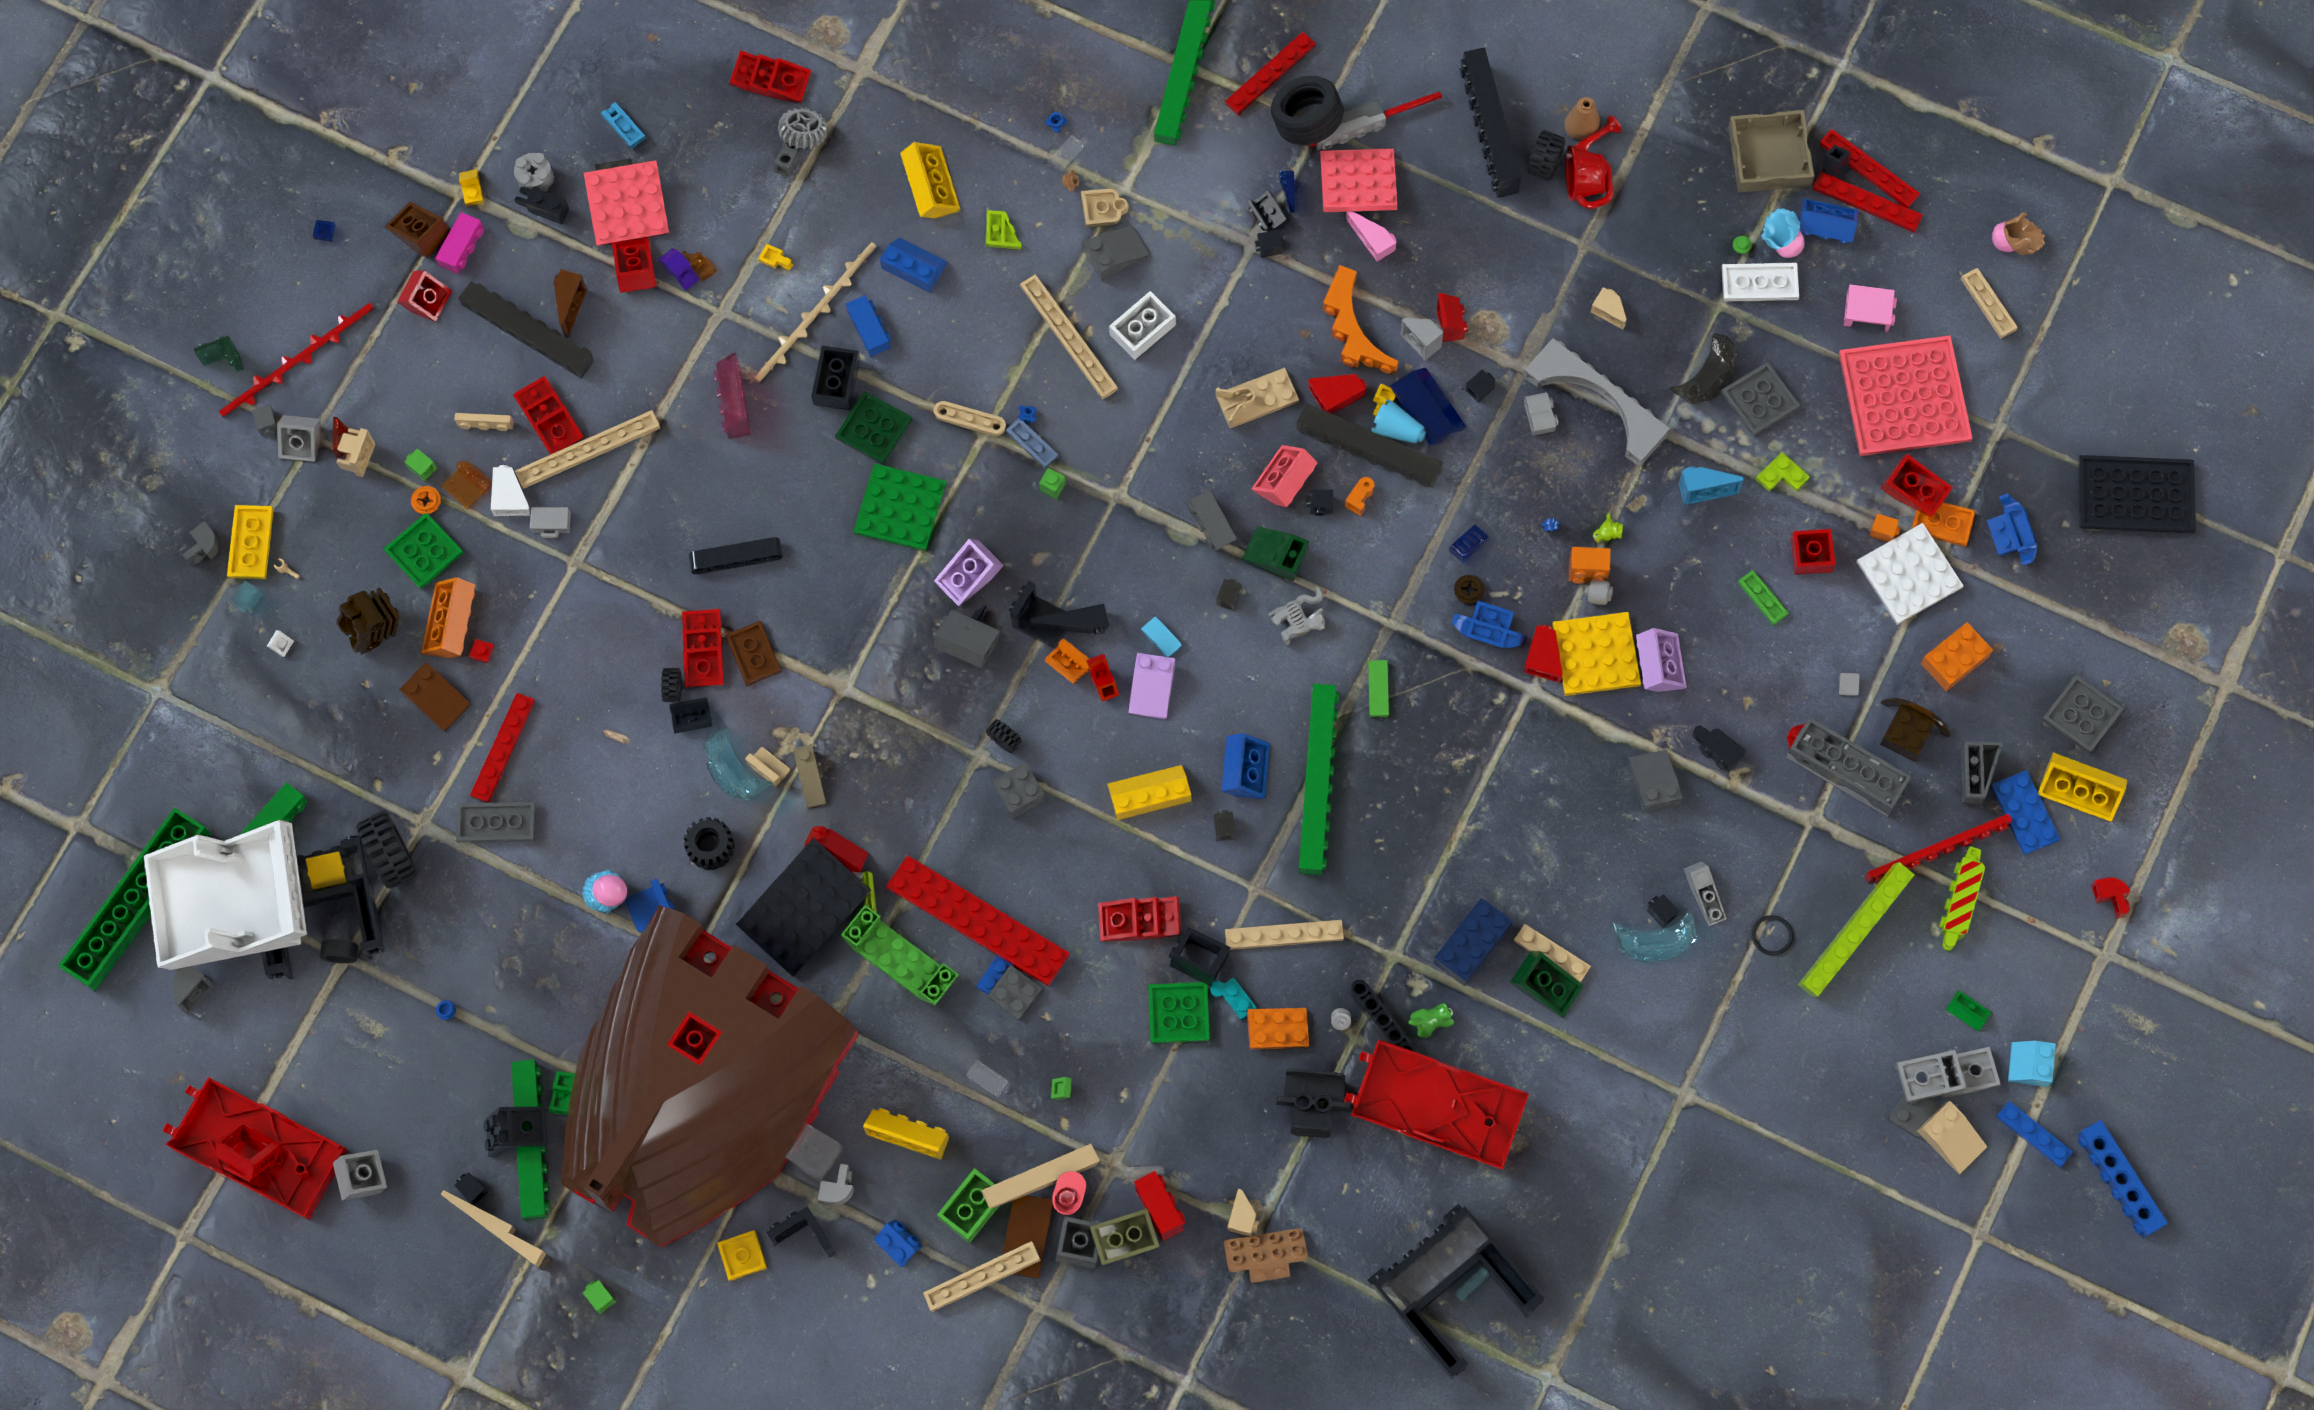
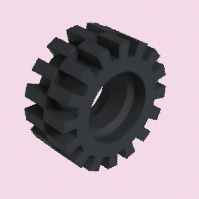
M663 668L661 676V696L663 702H680L682 694L680 668Z
M995 719L986 730L987 735L991 737L990 739L1009 753H1013L1022 742L1021 737L1010 726L999 719Z

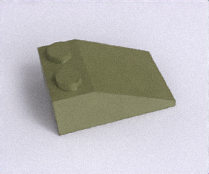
M1148 1209L1090 1227L1102 1265L1159 1248Z

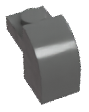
M204 521L189 532L197 544L182 554L191 566L200 563L206 555L212 560L219 550V541L216 535Z

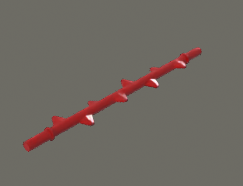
M369 302L357 312H353V315L349 318L342 315L338 316L339 325L321 338L312 334L310 336V346L293 358L283 356L282 366L267 377L261 378L255 375L253 377L254 386L238 398L233 399L231 403L218 412L224 417L235 408L240 407L244 402L254 405V395L271 382L282 384V374L300 361L311 364V353L328 341L338 343L339 333L357 320L359 321L361 317L374 309V307Z

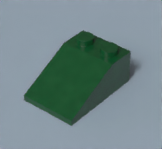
M1533 950L1529 952L1510 981L1512 985L1561 1018L1564 1017L1584 986L1542 952Z

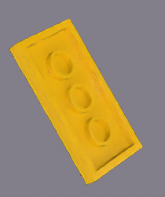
M235 505L227 571L228 578L266 579L274 513L272 506Z

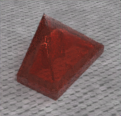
M333 417L332 452L337 459L345 454L338 450L342 435L349 433L348 428L339 418Z

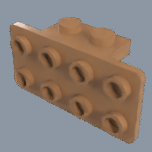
M1301 1228L1224 1241L1228 1270L1230 1272L1249 1270L1251 1283L1290 1277L1289 1263L1308 1259L1304 1234Z

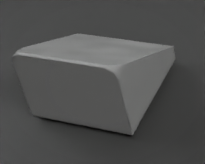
M1840 673V696H1858L1860 674Z

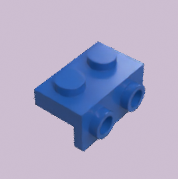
M896 1219L886 1223L874 1239L901 1268L923 1247L919 1239L905 1229V1225Z

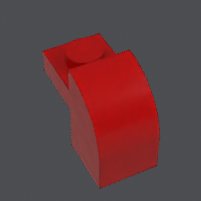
M1101 654L1086 660L1090 677L1101 702L1118 696L1117 685L1110 672L1105 655Z
M2113 877L2098 879L2092 883L2091 887L2096 904L2112 901L2117 919L2124 918L2129 913L2130 905L2125 898L2131 891L2126 883Z

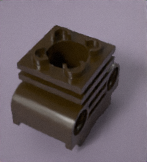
M377 588L376 593L374 590L370 591V595L367 591L358 592L349 596L347 602L340 605V615L337 618L336 624L346 636L351 635L349 637L350 646L355 653L365 654L378 647L382 643L383 637L387 640L389 635L392 637L396 635L400 614L397 608H393L388 594L384 593L381 588Z

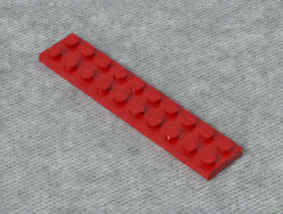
M908 855L886 885L889 891L1048 987L1070 956L1068 951Z

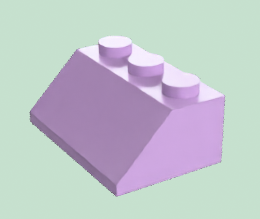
M1656 628L1637 634V648L1639 650L1644 688L1655 692L1687 688L1678 634Z

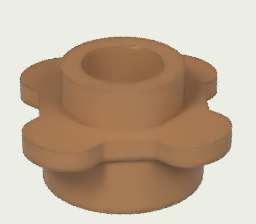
M1070 170L1069 174H1064L1062 177L1063 186L1068 188L1070 192L1074 191V188L1079 185V179L1075 175L1074 170Z

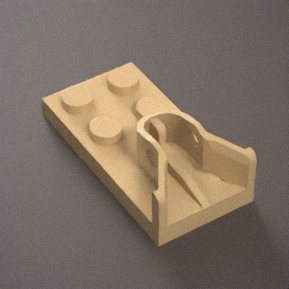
M1285 368L1227 390L1220 389L1219 387L1216 388V399L1230 429L1299 403V398Z

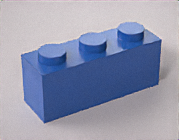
M866 295L846 303L847 312L869 356L872 357L890 349V335L887 330L883 331L881 326L884 324L880 315L876 316L874 313L876 308L873 301H868Z

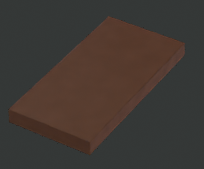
M1025 1195L1013 1200L1003 1254L1032 1241L1041 1261L1012 1275L1039 1279L1053 1207L1052 1199Z

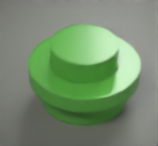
M1738 236L1734 239L1733 249L1737 253L1745 254L1751 249L1752 244L1748 237Z

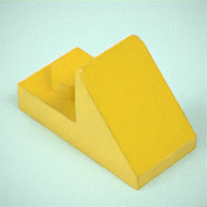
M474 169L459 173V183L462 187L466 207L484 203L478 170Z

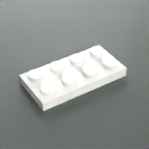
M1797 263L1722 264L1724 301L1799 299Z

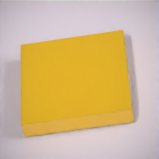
M755 1230L717 1242L729 1281L767 1269Z

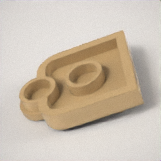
M1114 189L1081 191L1086 228L1115 225L1120 221L1121 216L1128 212V202L1123 198H1119L1118 193Z

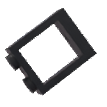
M1188 927L1187 931L1179 936L1177 948L1173 947L1169 954V958H1171L1170 967L1212 987L1229 956L1231 947ZM1188 941L1217 955L1210 969L1180 956Z

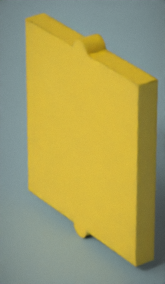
M340 851L306 858L307 875L310 876L313 890L347 882L344 872L345 865L342 864Z

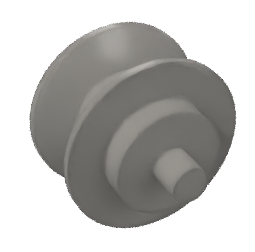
M1344 1008L1334 1010L1331 1014L1332 1026L1337 1030L1347 1029L1351 1024L1350 1012Z

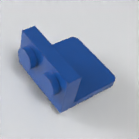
M658 879L650 881L652 887L625 899L639 933L643 932L659 905L675 910L672 901H667L665 894H668L665 884H660Z

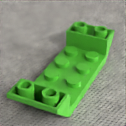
M864 905L841 936L856 953L915 997L936 1005L959 974L944 963L939 965L881 922V916Z

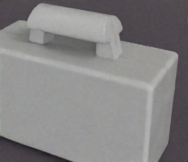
M531 507L530 529L533 533H540L542 538H558L559 533H570L571 511L568 507Z

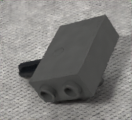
M980 604L971 618L951 610L948 616L945 615L943 617L941 627L939 629L936 628L933 633V647L982 668L998 643L1000 630L981 623L989 612L986 604Z

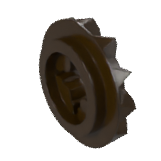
M1464 575L1455 582V596L1460 602H1464L1467 605L1470 603L1475 604L1482 599L1484 584L1474 575ZM1471 583V589L1474 591H1471L1469 596H1467V591L1464 589H1467V586Z

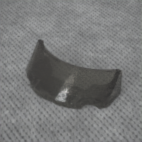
M1714 333L1712 335L1709 355L1701 370L1688 382L1678 386H1671L1670 390L1690 404L1713 400L1729 384L1736 367L1733 366L1734 357L1738 355V348L1728 336Z

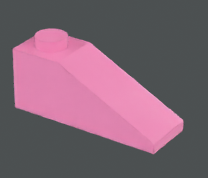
M1352 211L1346 212L1347 222L1377 262L1396 250L1397 241L1392 233L1389 234L1385 228Z

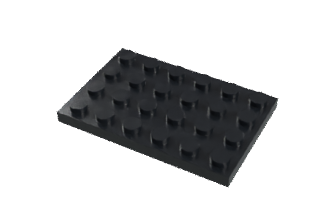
M2079 455V528L2195 533L2194 460Z
M813 838L741 917L736 925L794 977L872 890L816 838Z

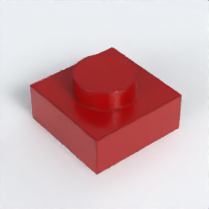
M475 639L469 657L488 663L495 646L492 643Z

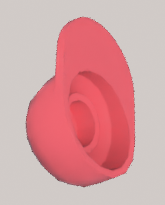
M1067 1171L1057 1179L1052 1194V1204L1057 1212L1063 1215H1070L1080 1208L1086 1190V1182L1081 1174L1075 1171Z

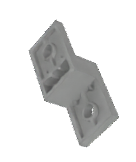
M1990 1047L1956 1054V1050L1896 1064L1907 1102L1939 1095L1944 1099L2001 1085ZM1970 1067H1979L1980 1075H1973L1970 1072ZM1919 1073L1924 1074L1927 1077V1082H1918L1916 1075Z

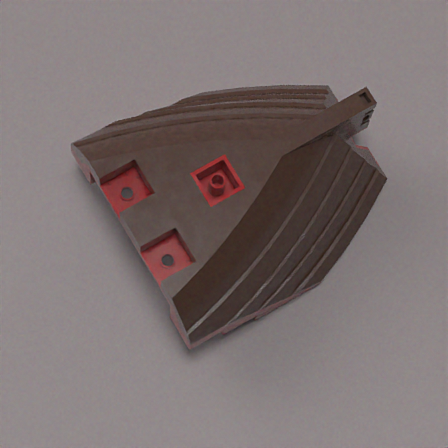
M659 905L631 948L601 1015L592 1027L579 1054L564 1136L562 1186L592 1204L598 1203L610 1212L614 1211L622 1197L625 1196L632 1201L627 1226L660 1248L704 1226L742 1203L778 1177L820 1113L819 1104L840 1074L837 1069L859 1036L856 1027L827 1002L803 986L797 988L771 972L767 964L736 945L731 947L709 934L700 923L684 913ZM713 953L715 955L714 961L706 962L704 960L705 955ZM774 994L782 996L779 1003L771 1002V997Z

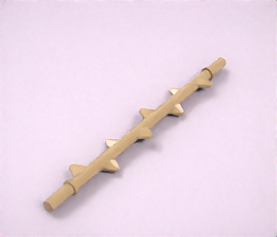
M873 242L857 256L858 258L854 262L845 263L847 271L834 286H823L826 295L811 312H803L801 314L803 321L790 337H779L782 346L768 362H765L764 367L754 377L758 383L773 369L775 364H786L787 361L784 354L798 338H806L808 336L806 328L820 312H831L828 303L842 287H850L852 285L850 277L863 262H866V259L877 247Z

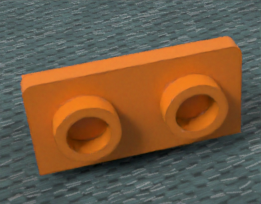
M1064 638L1060 640L1058 647L1046 656L1045 659L1047 664L1073 684L1083 677L1089 669L1086 662L1089 658Z

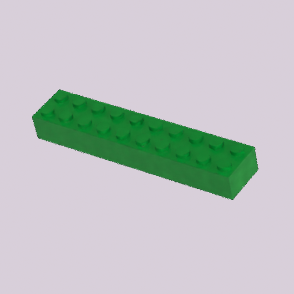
M174 807L64 956L58 967L95 992L151 916L144 855L196 835L209 837L211 834L209 830Z

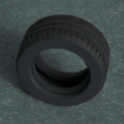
M1303 76L1288 82L1276 93L1271 105V115L1278 132L1286 141L1296 145H1312L1327 139L1338 129L1344 116V107L1333 83L1320 76ZM1322 104L1315 112L1307 116L1293 117L1300 109L1308 105Z

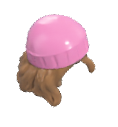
M2023 212L2009 221L1997 224L1992 232V242L1999 251H2016L2019 255H2031L2043 247L2045 235L2041 234L2042 230L2034 225L2033 222L2024 217L2027 214Z

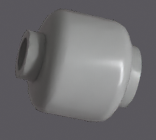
M1593 579L1590 585L1585 586L1584 596H1588L1589 603L1606 605L1608 601H1611L1613 587L1610 586L1608 581Z

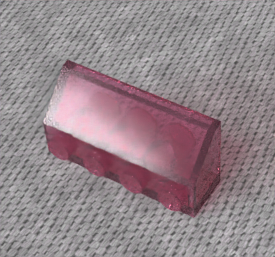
M731 353L716 363L717 370L714 371L715 382L719 381V387L716 388L718 399L722 400V404L719 405L720 415H724L725 419L722 422L723 433L727 432L729 439L751 435L741 369L736 353Z

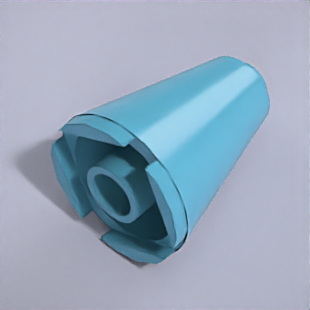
M1387 399V405L1383 404L1376 415L1374 423L1377 425L1376 428L1372 427L1371 433L1415 444L1418 441L1422 442L1426 434L1424 426L1393 401Z

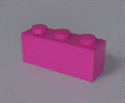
M462 212L459 214L435 258L440 267L457 274L465 267L468 255L474 251L475 243L478 238H481L484 231L480 220Z

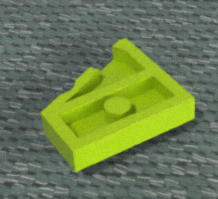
M987 210L985 247L1021 250V242L1018 241L1015 230L1009 223L1007 213L1005 211Z

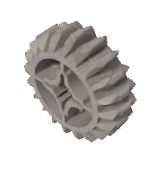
M794 108L793 111L788 110L787 113H783L779 120L778 131L780 139H783L784 143H789L790 147L796 146V149L808 147L812 149L813 146L818 147L819 144H823L827 137L828 126L826 119L822 118V114H817L816 111H810V109L803 110V108L797 110Z

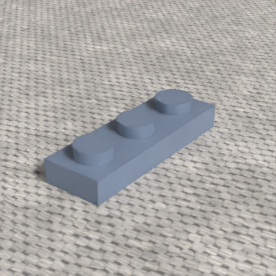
M1019 418L1006 429V433L1045 470L1059 458V455Z

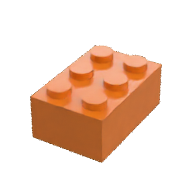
M1966 622L1925 655L1921 665L1947 692L1987 660L1993 649Z

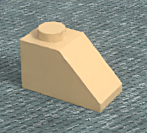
M1603 287L1592 304L1591 313L1623 330L1627 319L1620 296L1614 290Z
M1238 1189L1228 1224V1231L1251 1236L1252 1232L1256 1233L1259 1221L1256 1220V1213L1244 1192Z

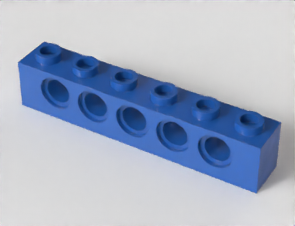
M2102 1120L2082 1130L2077 1135L2078 1143L2083 1149L2087 1150L2090 1162L2098 1167L2101 1172V1179L2104 1183H2108L2112 1189V1196L2116 1201L2119 1200L2123 1206L2122 1211L2124 1215L2132 1220L2135 1232L2144 1239L2167 1225L2168 1223ZM2095 1141H2098L2102 1144V1150H2098L2095 1148ZM2105 1159H2111L2114 1167L2107 1166ZM2116 1176L2123 1177L2125 1184H2119ZM2128 1193H2132L2135 1195V1202H2132L2128 1199ZM2138 1211H2144L2147 1214V1219H2142Z

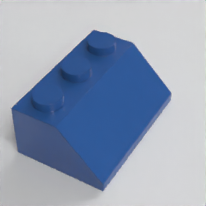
M1804 198L1799 219L1800 232L1804 235H1819L1822 239H1837L1841 243L1853 242L1858 222V209Z
M900 237L888 245L880 258L883 270L929 293L948 263L946 260Z
M1245 733L1227 736L1221 791L1236 797L1264 799L1270 743Z

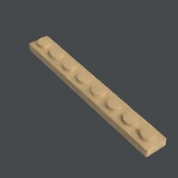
M1036 274L1020 283L1024 293L1103 400L1118 390L1116 384Z
M651 410L515 470V473L522 488H527L660 429L659 423Z

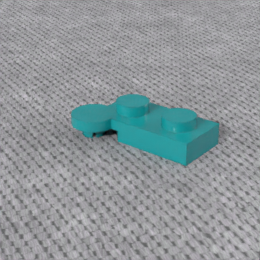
M1234 977L1225 984L1215 981L1212 987L1210 986L1211 994L1215 997L1223 996L1241 1021L1247 1017L1248 1009H1257Z

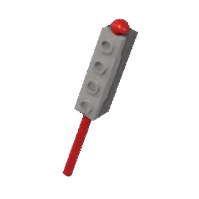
M1439 91L1382 111L1378 100L1345 111L1341 124L1331 136L1319 143L1308 146L1316 147L1317 151L1327 150L1338 143L1344 144L1352 138H1360L1365 136L1366 133L1380 131L1385 127L1387 117L1441 99V92Z

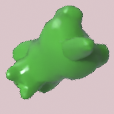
M1442 1003L1430 1010L1420 1009L1413 1012L1408 1023L1417 1026L1419 1037L1428 1038L1436 1028L1452 1026L1454 1020L1451 1019L1452 1010L1445 1003Z

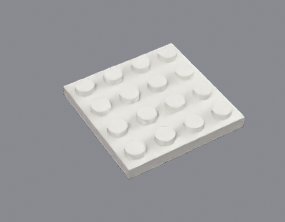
M1923 523L1857 560V564L1897 625L1963 588V584Z

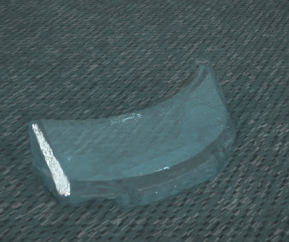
M728 728L711 732L703 744V750L708 756L706 765L709 773L722 791L733 798L738 797L743 800H752L773 784L771 781H764L755 777L744 768L734 752Z
M1692 912L1670 927L1650 932L1635 931L1614 923L1619 952L1633 957L1635 961L1656 963L1674 959L1683 954V950L1689 945H1693L1697 941L1696 925Z

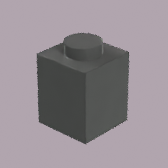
M270 404L252 410L257 430L261 436H271L277 432V420Z

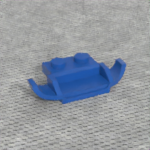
M2009 493L1999 496L2005 514L1987 520L1998 555L2003 556L2018 550L2023 566L2032 563L2036 557L2038 544L2027 512Z
M1477 601L1472 618L1454 614L1451 622L1464 636L1501 648L1522 646L1527 638L1523 634L1509 630L1514 616L1513 611L1481 601Z

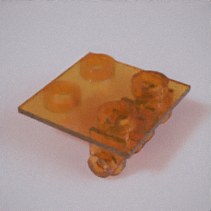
M467 460L466 462L459 461L456 465L458 469L441 485L466 510L492 486V482Z

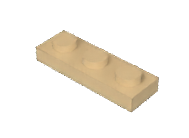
M455 413L454 418L457 426L462 429L473 427L480 430L493 428L499 431H507L514 427V421L510 415Z

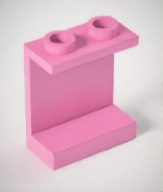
M1849 285L1843 326L1851 327L1853 321L1885 325L1884 331L1888 332L1890 326H1894L1895 314H1892V310L1896 308L1897 297H1894L1895 290Z

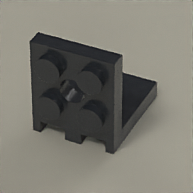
M1028 581L1026 586L1023 585L1021 587L1017 601H1013L1009 608L1012 627L1053 648L1062 630L1029 627L1028 622L1030 618L1064 612L1065 610L1037 597L1035 583Z
M499 1107L484 1121V1131L487 1132L485 1150L488 1151V1157H496L506 1148L547 1147L545 1107ZM523 1122H527L531 1126L530 1132H525L522 1129Z
M808 1206L798 1213L796 1211L786 1216L785 1221L772 1224L766 1232L775 1246L809 1225L828 1257L830 1258L836 1254Z

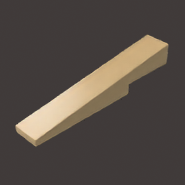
M1089 1144L983 1189L981 1192L989 1208L992 1209L1056 1184L1059 1176L1067 1171L1080 1173L1093 1168L1099 1163V1159L1092 1144Z
M443 1190L441 1195L539 1268L546 1256L543 1250L514 1236L513 1233L516 1229L512 1225Z

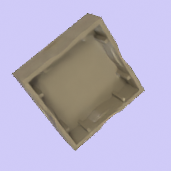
M1804 110L1777 112L1770 115L1752 114L1730 117L1728 128L1738 193L1808 187L1812 185L1814 172L1811 153L1807 145L1808 133Z

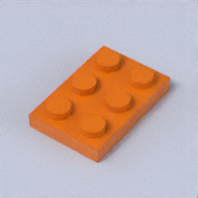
M1306 1008L1247 1010L1249 1049L1309 1047Z

